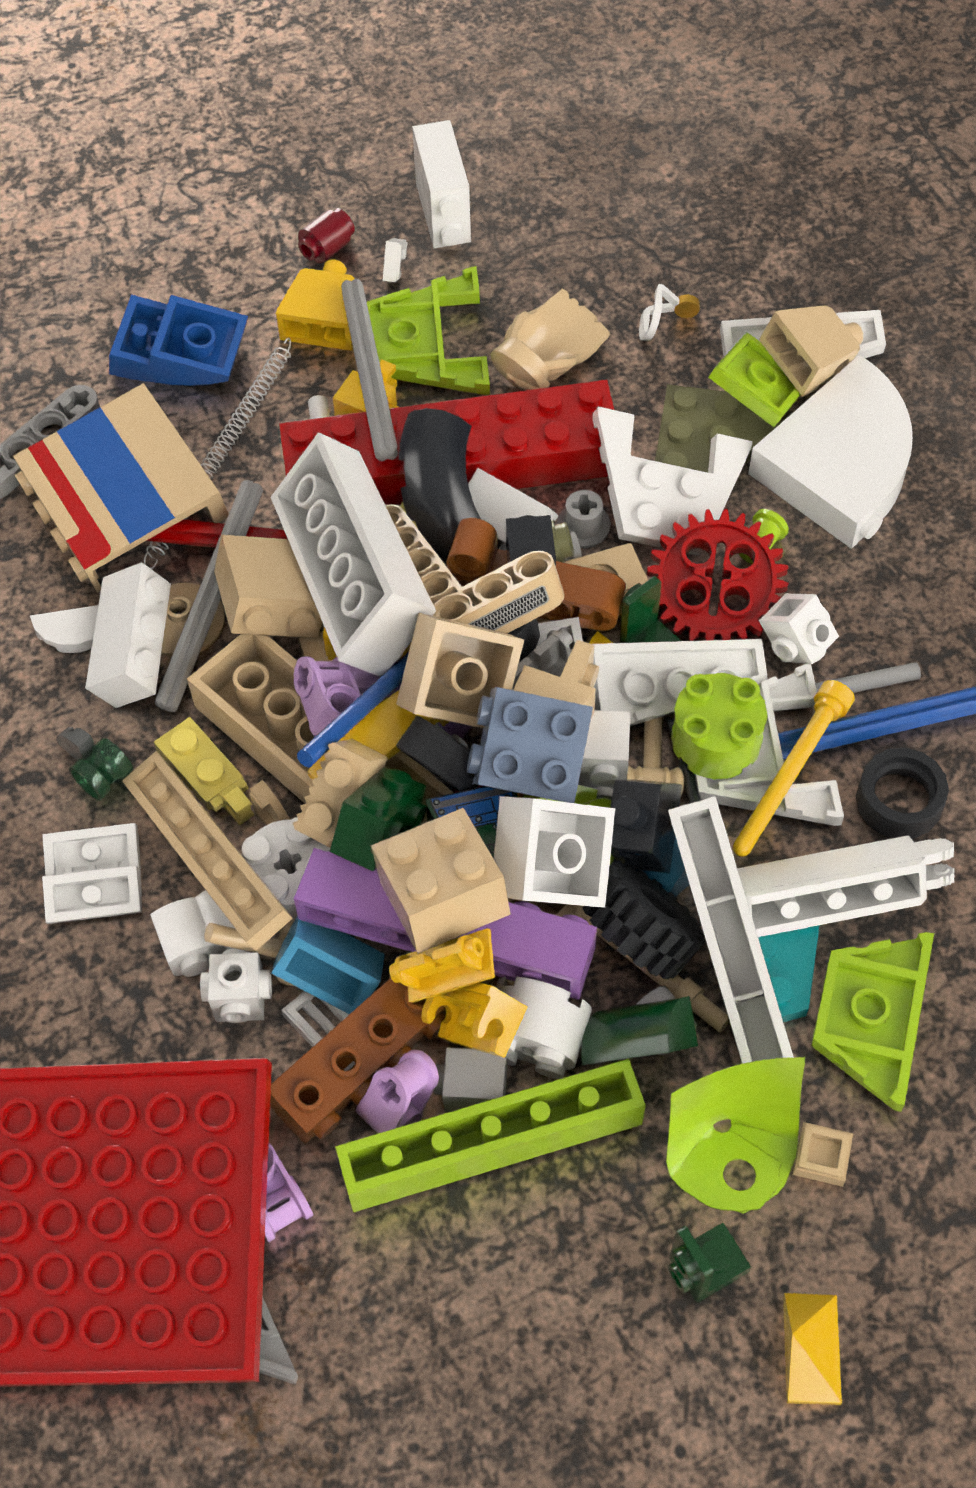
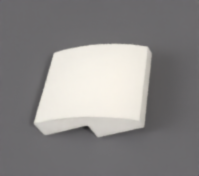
M135 823L42 834L46 875L42 877L47 924L142 913L138 826Z

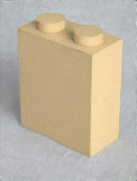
M221 535L214 573L231 633L318 638L322 620L288 539Z

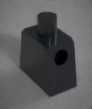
M616 779L611 801V808H615L611 854L617 861H621L623 864L626 862L632 865L635 870L640 869L642 871L670 874L675 833L668 810L679 807L682 790L681 784L637 779Z

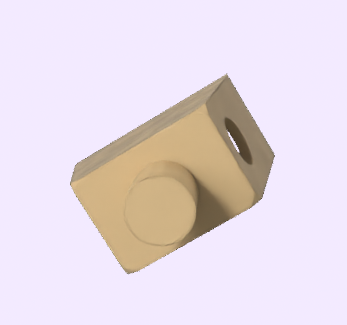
M824 305L775 311L759 341L803 397L824 386L854 360L863 341V331L855 322L844 324L831 307Z

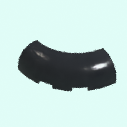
M425 408L409 412L403 428L399 461L405 462L406 486L401 487V494L406 514L411 521L416 522L418 530L447 567V558L459 522L466 518L481 519L472 500L466 474V447L472 426L460 417L444 410ZM497 541V546L499 549L501 544Z

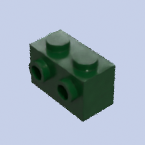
M383 767L343 801L330 852L374 871L376 864L371 845L421 825L426 813V805L421 804L426 785L412 780L409 774L401 770Z

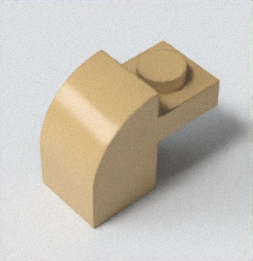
M576 640L560 677L524 665L513 690L592 706L593 716L596 691L594 685L599 673V666L594 665L595 645Z

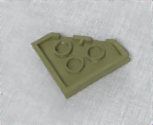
M667 384L655 461L708 473L711 439L716 434H722L752 441L751 450L744 463L746 464L751 461L752 448L786 419L787 413L773 427L727 391Z

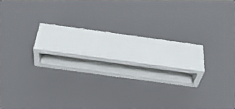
M716 796L668 810L742 1064L758 1060L794 1057Z

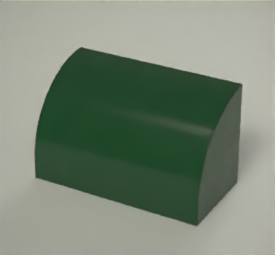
M690 996L600 1010L593 1013L589 1018L582 1038V1064L642 1057L697 1047L698 1041Z

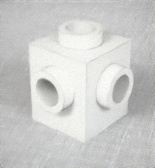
M785 593L759 620L772 643V650L782 662L813 664L826 654V649L839 637L830 621L828 611L822 606L816 594Z
M234 948L224 951L223 954H209V972H202L200 977L202 1002H209L216 1022L241 1023L252 1020H264V1001L272 997L271 970H263L258 952L251 953Z

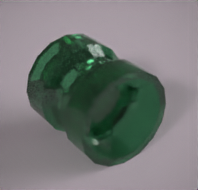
M101 738L92 747V754L86 759H78L69 767V772L78 785L97 801H101L110 793L111 785L116 780H123L134 770L132 763L123 751L107 738Z

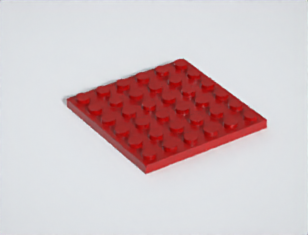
M267 1058L0 1068V1387L259 1382L272 1063Z

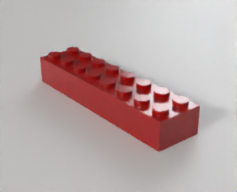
M599 380L390 408L398 455L394 460L386 459L383 462L375 457L366 412L279 423L285 473L287 476L319 432L359 451L384 504L401 505L403 502L401 487L406 486L405 462L399 461L403 428L409 412L431 408L444 410L456 415L472 426L466 447L468 484L477 468L515 489L609 477L606 464L602 463L599 451L601 446L598 428H594L592 419L593 413L598 407L614 410L608 381Z

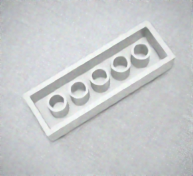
M318 432L275 490L271 500L338 660L381 677L400 659L404 650L411 643L418 613L433 616L436 609L360 452Z

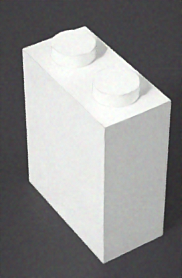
M447 120L412 126L416 185L433 248L471 242L469 183L451 121Z

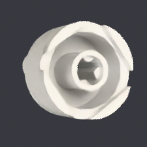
M297 817L291 820L276 821L262 827L252 836L248 837L242 845V856L293 919L297 917L294 896L313 849L317 848L327 852L330 850V847L295 830L293 822L299 821Z
M506 977L498 979L497 989L528 1007L507 1052V1065L514 1066L517 1059L536 1064L535 1071L543 1076L562 1079L565 1070L573 1069L576 1065L582 1038L591 1015V1006L582 999L580 1008L568 1002L571 992L546 982L516 977L514 986H508Z

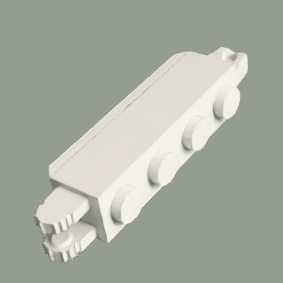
M908 835L737 868L757 936L761 937L922 905L927 899V890L941 888V886L954 883V868L942 863L927 865L940 862L941 860L946 861L954 857V842H950L946 838L913 842Z

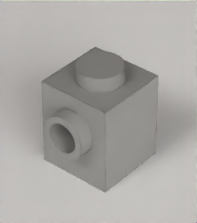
M446 1048L445 1065L436 1064L439 1080L434 1089V1094L442 1095L445 1112H452L506 1095L507 1054L505 1058L474 1049Z

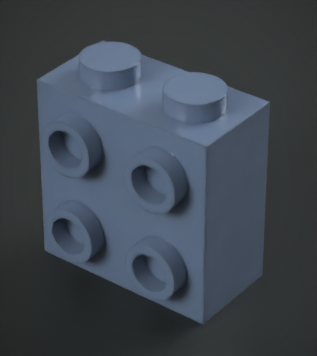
M500 687L492 688L490 697L482 696L479 704L477 724L483 725L484 728L480 745L472 744L469 754L467 773L474 774L472 784L574 803L593 707Z

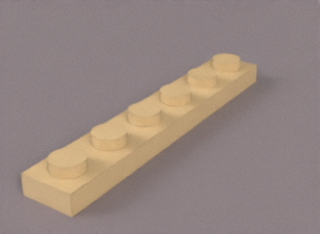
M157 751L122 780L250 947L257 951L293 919Z

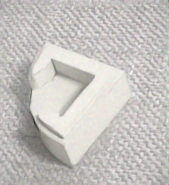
M393 238L386 241L383 281L397 282L402 274L400 271L401 259L404 260L406 258L408 243L406 240Z

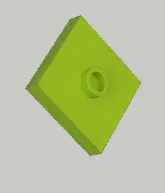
M747 332L716 365L708 377L773 427L778 424L801 395L762 343Z

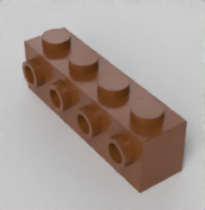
M390 978L271 1083L270 1107L304 1144L315 1135L320 1140L324 1139L342 1121V1118L339 1116L341 1111L352 1101L358 1106L370 1086L373 1075L377 1071L385 1067L393 1068L396 1066L401 1057L408 1051L413 1050L412 1047L424 1036L431 1041L438 1035L441 1022L446 1017L445 1007L442 1005L437 1009L435 1019L431 1024L424 1023L421 1015L426 999L410 1003L408 986L395 983ZM354 1061V1066L348 1071H343Z

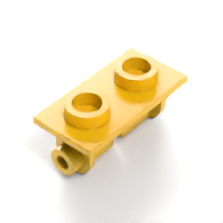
M486 928L449 940L419 954L414 951L398 956L389 967L390 977L395 983L408 986L410 1003L493 979L495 974L491 929Z

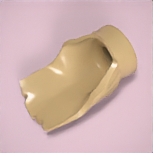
M562 288L543 305L530 312L524 311L514 318L513 323L506 331L504 341L491 352V360L497 371L521 391L547 388L550 386L549 381L556 380L571 367L583 362L594 354L608 339L610 333L601 322H597L596 315L585 306H579L575 298L569 299V293Z

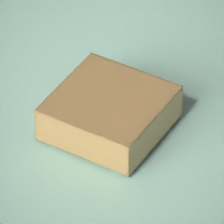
M803 1122L793 1175L843 1187L846 1180L853 1133Z

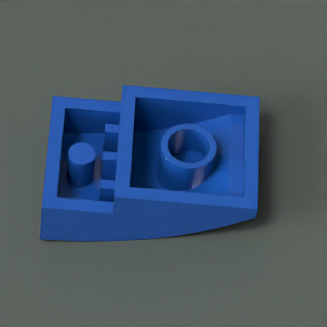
M131 294L109 354V374L131 380L168 385H207L228 382L248 316L170 295L168 304Z

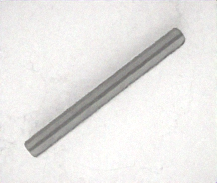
M356 278L352 281L345 280L341 285L342 296L375 457L382 462L386 459L394 460L398 455L397 442L363 283Z
M244 480L241 483L221 535L246 536L263 493L261 485L250 480ZM221 535L155 699L157 707L169 712H175L179 707L188 684L187 678L192 674L221 600L214 573Z

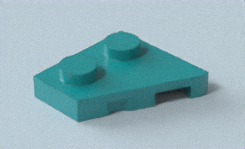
M819 925L758 937L783 1022L807 1016L810 1005Z

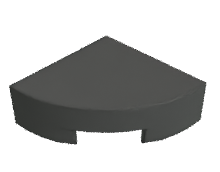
M67 727L57 735V744L86 769L99 760V755L91 735L83 729Z

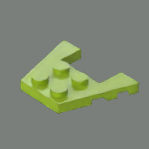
M477 266L463 269L462 276L447 280L445 276L431 280V286L414 292L406 288L367 301L379 362L382 359L396 365V371L391 378L475 394L490 395L487 356L444 358L440 307L480 304Z

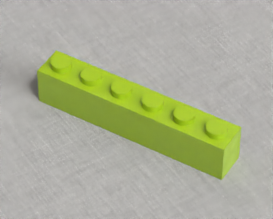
M625 1059L335 1146L354 1213L643 1124L646 1104L630 1060Z

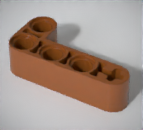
M466 518L459 522L446 563L449 571L463 587L507 564L508 561L506 550L498 549L497 532L491 524L478 518ZM556 561V569L565 593L564 600L555 609L538 618L556 621L579 617L580 627L600 631L614 628L626 591V583L623 579L607 571Z

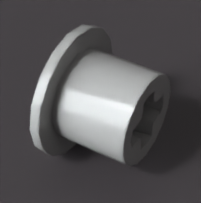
M578 490L570 494L566 499L565 508L558 515L557 524L567 523L569 531L576 533L580 548L584 549L595 547L604 542L609 535L611 527L609 516L603 509L602 498L591 490Z

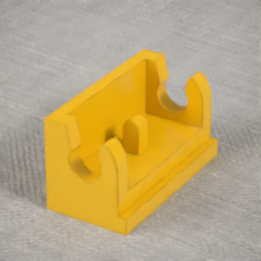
M476 983L427 998L421 1017L424 1023L431 1024L435 1019L437 1009L443 1005L446 1009V1017L441 1022L438 1037L450 1043L505 1058L528 1007L492 985Z

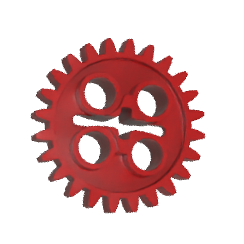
M706 509L703 522L699 523L692 514H689L688 528L684 529L676 522L672 524L674 539L663 534L660 536V544L665 551L652 549L651 559L659 565L648 566L647 576L651 578L656 576L662 582L659 610L665 608V611L660 617V622L664 625L674 620L676 624L673 634L679 636L686 630L690 632L689 641H697L699 636L704 637L705 641L714 639L730 640L734 636L738 640H746V631L748 630L758 637L762 635L763 628L759 620L770 610L769 608H772L781 599L776 593L787 592L789 583L777 579L787 574L788 565L775 564V562L782 558L784 551L782 548L769 549L774 540L773 533L760 538L761 522L758 521L750 528L744 526V513L735 522L729 521L728 509L723 510L720 520H714L711 511ZM719 543H723L725 545V555L718 610L715 616H711L709 614V604L716 549ZM700 548L705 550L710 558L704 563L696 564L691 562L686 554L692 549ZM743 553L751 558L753 564L748 568L740 569L732 565L729 559L735 554ZM688 590H697L703 594L705 600L699 605L690 606L682 601L681 595ZM731 595H740L746 599L748 606L741 611H734L726 606L724 600Z

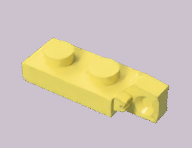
M191 717L154 741L157 752L167 761L175 773L208 810L213 809L217 812L224 807L239 825L254 816L250 807L252 803L243 793L249 788L242 774Z

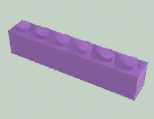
M314 848L294 896L298 920L410 952L416 951L380 883L377 868L371 871L331 853L330 850L327 852ZM517 901L514 904L509 902L510 915L461 935H468L486 928L491 929L495 976L506 977V979L515 981L516 977L539 980L571 992V998L579 1000L596 948L597 927L589 925L586 920L575 915L567 914L560 917L542 912L534 904Z

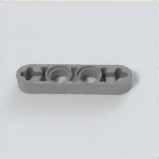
M87 385L70 387L0 444V499L20 485L15 474L21 472L16 461L11 459L14 452L26 449L48 437V435L41 434V431L46 426L56 424L64 428L100 408L97 394L93 388Z

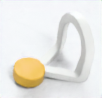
M659 284L655 290L654 305L647 307L641 315L639 338L644 341H650L653 338L661 313L675 312L676 315L682 318L696 316L700 310L699 299L687 294L677 297L663 284ZM662 296L670 303L662 304ZM653 314L652 320H651V323H650V326H649V318H650V315Z

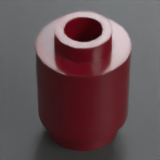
M342 209L326 210L298 232L299 250L306 259L317 263H324L350 242L351 236L355 232L354 224L349 215Z

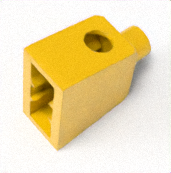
M328 260L325 262L323 270L304 268L298 272L276 311L280 340L285 341L287 338H290L291 342L353 351L341 285L345 280L352 281L355 278L352 275L346 274L347 268L342 262Z

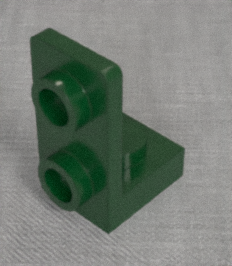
M653 576L644 584L638 583L625 594L622 601L620 643L681 641L658 620L662 582L656 576Z
M723 1222L695 1239L687 1226L676 1230L669 1257L672 1263L668 1265V1270L682 1293L690 1291L697 1303L750 1272L751 1265Z

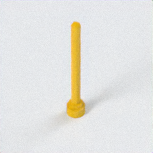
M826 680L814 696L815 713L733 843V851L737 856L745 857L751 852L830 722L844 717L849 711L855 697L853 692L843 683L835 680Z

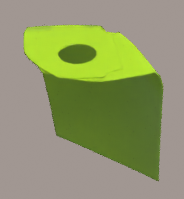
M805 1057L766 1059L735 1065L709 1074L671 1093L666 1164L671 1179L682 1190L711 1208L736 1211L743 1214L751 1210L760 1209L768 1200L777 1195L784 1187L796 1158ZM726 1119L731 1120V1128L727 1132L721 1133L713 1128V1124ZM744 1160L752 1165L756 1178L750 1188L737 1191L726 1184L723 1171L729 1162Z

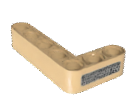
M385 505L436 609L433 616L509 633L555 609L564 600L565 593L552 555L544 551L527 553L462 587L405 511L398 505Z

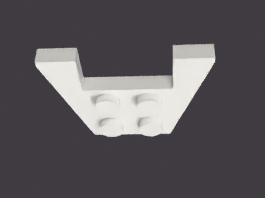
M598 407L594 411L592 418L594 428H598L601 440L599 451L602 463H605L610 481L608 492L619 539L663 548L660 544V536L663 534L674 539L672 524L676 522L684 529L688 528L689 514H692L700 523L704 521L706 509H709L714 520H719L751 450L752 441L716 434L711 439L707 473L631 456L633 414ZM700 548L692 549L688 554L699 556L705 550Z
M811 664L795 668L794 673L780 679L774 676L761 682L760 694L765 700L768 717L758 759L752 766L750 763L748 767L743 768L741 774L733 778L714 780L695 774L700 800L716 796L718 804L755 810L784 763L774 711L811 708L815 705L814 696L817 693ZM836 780L792 784L774 815L833 826L842 825L844 814Z

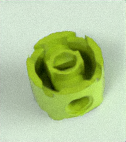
M726 673L695 674L687 680L684 689L679 693L674 708L675 720L671 732L673 752L678 759L681 757L688 764L687 769L696 775L714 780L733 778L741 774L743 768L748 767L750 763L752 766L760 753L763 732L768 717L765 700L760 694V687L757 682L750 678H741Z

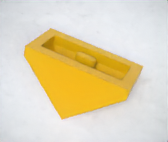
M784 1293L787 1403L841 1405L837 1295Z

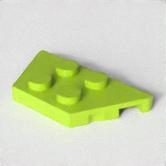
M930 932L919 933L916 939L891 943V940L888 939L873 942L865 948L852 946L832 950L828 958L811 1043L814 1049L890 1108L899 1112L902 1111L905 1105L934 933Z

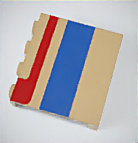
M144 383L13 456L21 472L15 474V477L27 497L35 493L38 499L32 502L43 523L45 525L51 521L54 523L56 528L50 530V533L62 553L69 549L71 550L74 557L68 559V562L78 579L82 582L88 578L97 593L101 591V585L97 580L99 576L95 571L99 567L202 508L205 509L214 523L222 522L229 515L220 492Z

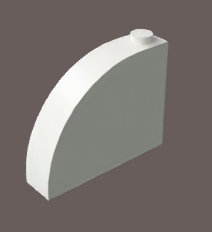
M858 355L752 448L748 474L852 549L863 537L870 539L878 531L883 518L895 504L901 491L913 441L912 425L906 405L891 381L876 366L861 355Z

